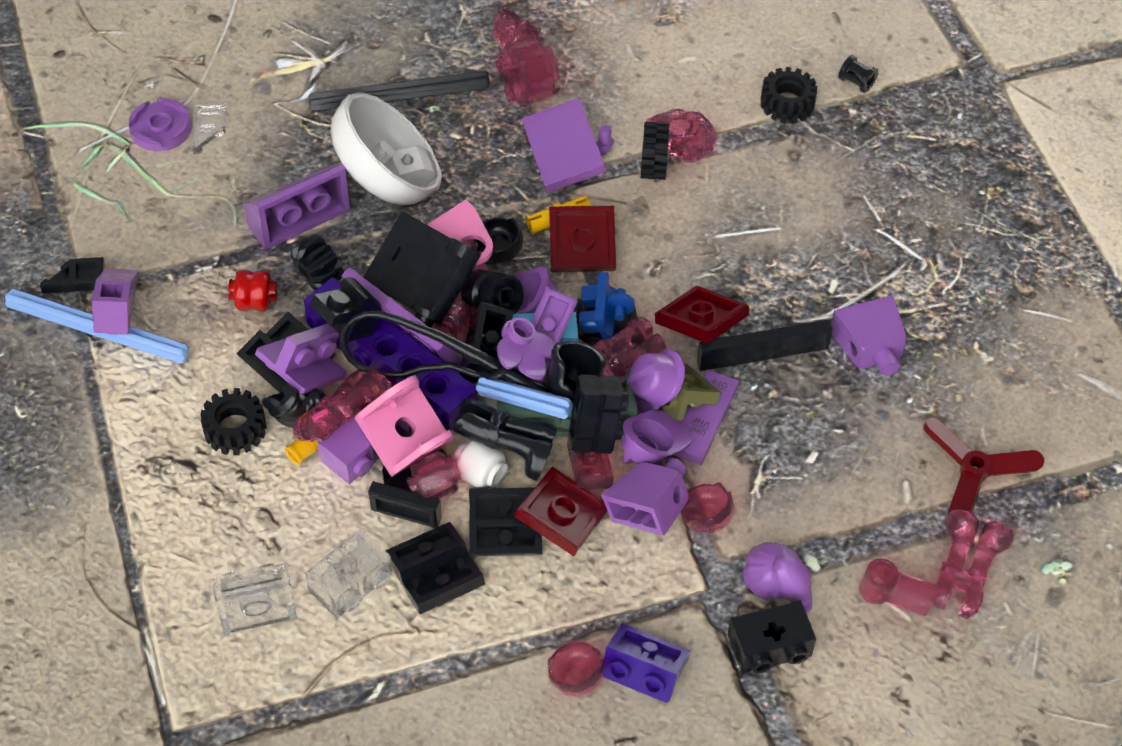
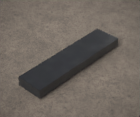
M829 320L714 339L708 344L699 342L697 365L699 371H706L707 369L711 370L826 350L829 348L833 328Z

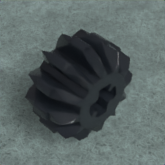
M313 234L308 238L302 239L292 249L291 258L293 264L298 269V273L304 278V281L312 289L317 290L332 277L338 281L342 279L344 273L342 263L323 238Z

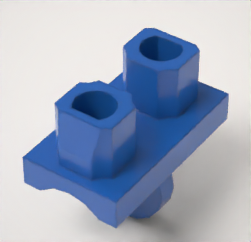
M608 272L598 273L596 284L582 286V302L586 308L595 307V310L580 312L579 325L584 334L600 332L604 341L614 340L615 320L622 321L624 316L631 314L635 309V300L626 294L625 289L619 288L616 290V288L610 286Z

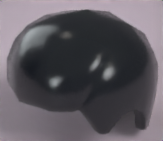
M496 217L483 222L493 242V253L488 261L494 263L508 262L519 254L523 246V232L514 218ZM474 239L476 249L481 254L486 246L480 240Z

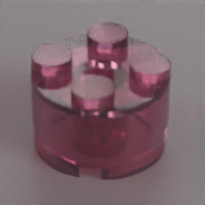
M541 36L506 45L502 48L501 54L495 56L497 70L499 73H503L506 83L504 86L505 96L510 103L516 102L523 106L557 95L559 92V88H555V81L560 80L558 65L550 46L543 47L540 41L545 40Z

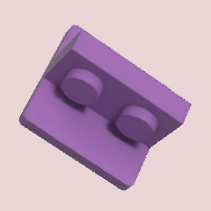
M329 324L258 347L255 353L269 369L275 371L301 394L343 380L347 375V371L330 358L336 350V341L339 333Z

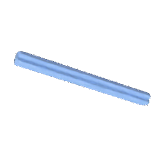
M11 289L5 296V305L8 308L180 364L184 363L189 357V346L187 344L131 326L129 327L128 335L93 333V314L16 289Z

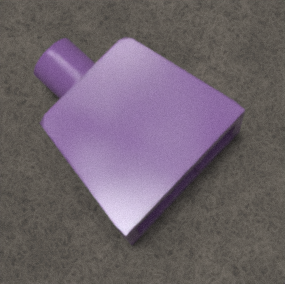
M893 295L834 310L831 322L833 328L832 335L856 367L862 369L877 365L883 376L892 375L899 370L900 364L897 359L903 354L906 334Z
M671 458L664 466L647 462L636 465L601 495L611 521L664 536L689 499V494L682 478L687 473L685 465L676 458Z

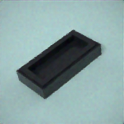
M372 481L368 491L372 511L433 528L439 526L442 519L440 499Z

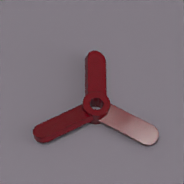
M928 418L923 425L924 431L961 466V476L948 511L950 521L954 524H964L969 521L982 482L987 477L1036 472L1044 465L1043 455L1036 450L986 455L981 451H972L936 418Z

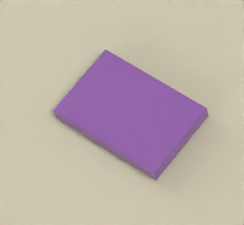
M580 98L521 118L547 193L607 172Z

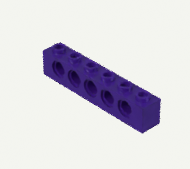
M334 277L330 278L304 299L305 320L312 329L328 324L310 306L314 294L340 288L341 283ZM381 318L378 321L373 336L347 342V347L355 359L363 365L380 371L402 372L420 365L444 363L394 323ZM338 336V339L336 341V348L341 350L340 339ZM454 370L424 371L415 374L419 380V388L447 431L453 430V424L459 415L460 405L464 399L469 398L478 401L476 386ZM409 377L377 378L384 386L393 387Z

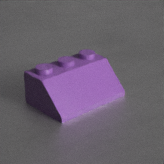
M343 164L328 165L313 171L300 179L284 184L280 188L256 197L244 204L247 225L263 248L267 250L350 211L346 168Z

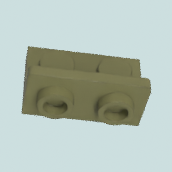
M684 363L685 379L681 390L673 400L660 407L675 421H683L688 405L692 407H702V404L717 405L721 393L686 363Z

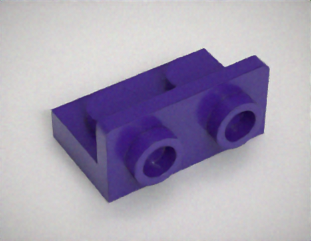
M621 623L607 645L600 675L668 703L672 697L676 681L688 662L691 650Z

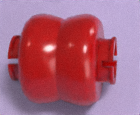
M244 269L239 270L236 273L235 280H229L228 292L230 293H228V300H234L235 308L240 311L253 309L265 312L269 309L270 301L276 303L277 281L271 282V275L268 271L252 272Z

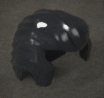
M288 383L282 388L283 393L273 394L262 400L269 414L282 425L290 428H302L313 422L324 410L327 403L326 394L322 390L313 389L311 392L299 394V391Z

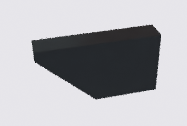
M104 258L68 260L60 267L61 271L51 279H45L40 283L42 294L93 291L96 279L105 269Z

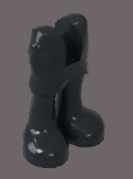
M466 398L461 402L459 415L453 424V431L492 449L498 447L520 455L525 460V475L537 481L550 454L552 442L557 433V427L548 423H537L511 417L508 411L498 410L484 402Z

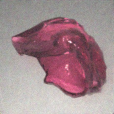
M507 7L498 8L493 16V33L501 45L500 55L507 62H515L526 56L532 49L533 42L540 35L541 27H537L527 20L520 21Z
M678 108L647 119V122L670 123L669 153L683 162L695 163L700 161L702 157L710 155L716 146L717 134L710 121L700 112L685 111Z

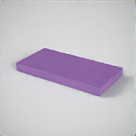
M350 267L343 273V278H354L380 302L381 311L424 324ZM394 323L444 363L452 362L461 366L462 360L454 350L436 340Z

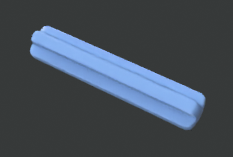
M479 378L476 384V391L480 396L562 419L568 418L573 409V403H571L569 398L507 381Z

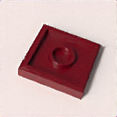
M614 206L549 207L551 272L616 271Z
M695 286L655 313V324L708 344L749 316V305Z
M552 466L518 508L514 517L574 557L608 511L602 499Z

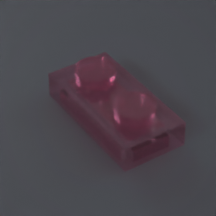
M568 436L567 448L577 488L595 490L611 487L614 475L608 454L595 453L594 451H591V453H576L571 449Z

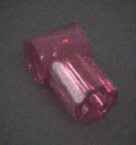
M878 558L868 564L859 583V592L863 599L869 603L882 604L888 602L926 617L937 585L898 571L893 562L888 559ZM874 578L881 580L884 584L877 583Z

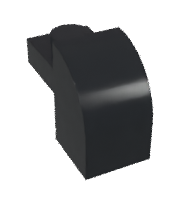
M351 277L343 278L339 289L314 294L310 306L339 334L343 325L353 315L364 311H381L380 302L356 279ZM365 318L357 321L349 328L346 337L347 342L373 336L380 318Z

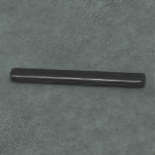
M477 71L310 93L308 99L311 111H321L338 108L348 95L358 92L378 97L384 102L488 89L490 79L487 71Z

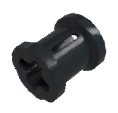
M850 55L842 64L838 78L842 81L848 80L860 87L861 92L867 93L874 85L879 70L875 67L869 68L857 61V57Z

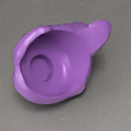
M763 542L751 548L745 556L746 565L743 570V579L746 586L762 600H767L768 598H788L792 603L802 601L805 611H810L812 609L811 576L808 568L800 560L796 551L775 542Z

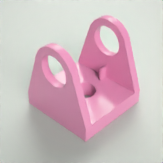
M464 200L427 224L431 228L449 238L462 242L475 251L477 249L474 239L483 242L486 248L481 253V257L472 271L477 269L489 271L485 262L493 253V242L475 207L467 200ZM460 291V293H459L458 296H457V297L460 298V299H462V297H461V291Z
M416 375L401 381L384 392L354 417L391 477L446 446L453 440V434L450 430L446 431L419 388V380ZM397 421H405L411 426L412 434L410 437H402L396 432L395 424Z

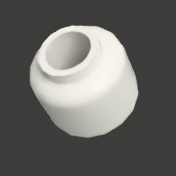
M473 440L469 443L463 442L454 454V460L457 461L455 465L456 475L477 489L495 488L503 480L508 469V465L505 463L506 456L502 450L497 447L492 449Z

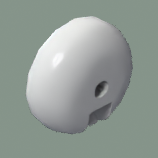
M362 92L350 94L341 102L333 116L330 132L336 154L357 183L376 197L398 205H411L423 201L439 189L442 174L432 148L415 126L399 111L378 97Z

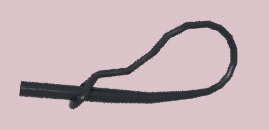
M364 311L353 315L343 325L339 336L341 351L347 361L358 370L379 378H406L424 371L451 369L474 378L494 380L501 377L510 383L549 393V388L513 368H504L499 359L441 330L383 311ZM365 318H381L436 340L484 367V369L475 371L448 362L420 365L402 372L380 371L363 365L355 359L347 347L346 337L349 328L357 321Z

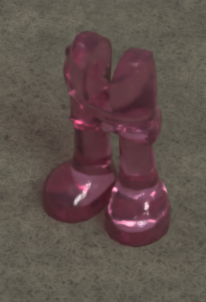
M642 316L631 319L625 329L611 338H603L590 345L597 349L605 358L606 364L600 376H623L624 371L631 368L635 360L641 355L668 350L661 335L658 333L653 335L651 322ZM631 345L633 346V348L616 357L613 356V353Z
M370 369L365 374L360 370L353 372L346 377L330 398L323 397L318 405L296 420L293 425L294 436L301 441L307 442L326 441L353 417V413L357 409L363 410L380 395L392 388L393 385L384 375L376 370Z
M953 510L949 513L946 520V528L951 538V548L947 561L942 562L940 574L934 588L932 605L944 610L953 592L951 591L952 588L966 592L965 596L963 595L958 615L969 620L971 616L979 612V608L983 603V588L987 581V573L996 555L1010 548L1015 534L1009 526L1003 523L988 522L985 524L978 539L970 570L963 569L980 523L978 518L968 511Z

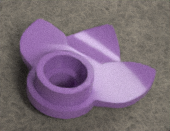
M516 317L513 320L507 321L501 331L503 339L497 345V355L500 363L506 369L518 366L520 372L525 376L542 380L546 372L545 358H551V350L555 345L554 342L546 334L536 332L533 324L525 318Z

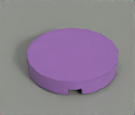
M166 98L157 99L158 102L151 104L149 101L142 103L133 110L129 118L130 135L137 145L151 151H166L180 146L188 139L192 131V121L184 105L178 101Z

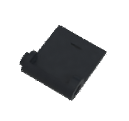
M402 211L363 278L387 296L414 310L417 319L425 325L432 327L434 323L442 324L481 254Z

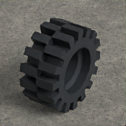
M786 67L785 72L781 68H777L775 73L769 72L768 78L765 77L763 80L760 99L761 109L764 108V113L767 116L772 113V120L776 121L779 117L781 118V123L786 124L787 119H791V124L797 123V118L802 122L806 120V116L810 117L815 107L818 87L815 86V79H810L809 73L806 72L802 75V69L799 68L796 69V72H792L791 67ZM780 93H792L798 97L787 98L780 95Z
M644 122L640 178L666 180L670 123Z
M234 388L233 394H229L228 389L222 390V397H219L216 393L211 396L212 403L206 400L204 403L205 410H201L200 414L206 442L208 444L211 443V447L215 451L220 448L221 453L228 455L229 449L233 450V455H240L239 449L244 448L247 453L251 451V443L257 447L260 444L259 437L264 438L266 434L265 429H267L262 403L260 404L259 398L256 395L252 397L251 392L245 390L243 395H241L240 388ZM232 415H241L247 418L243 425L236 428H225L220 425L225 418Z

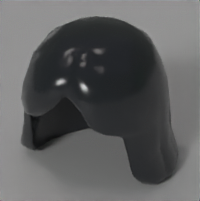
M567 341L556 343L551 350V361L548 370L547 384L550 393L569 398L571 403H574L578 376L584 374L599 377L606 364L603 355L592 346L580 342Z

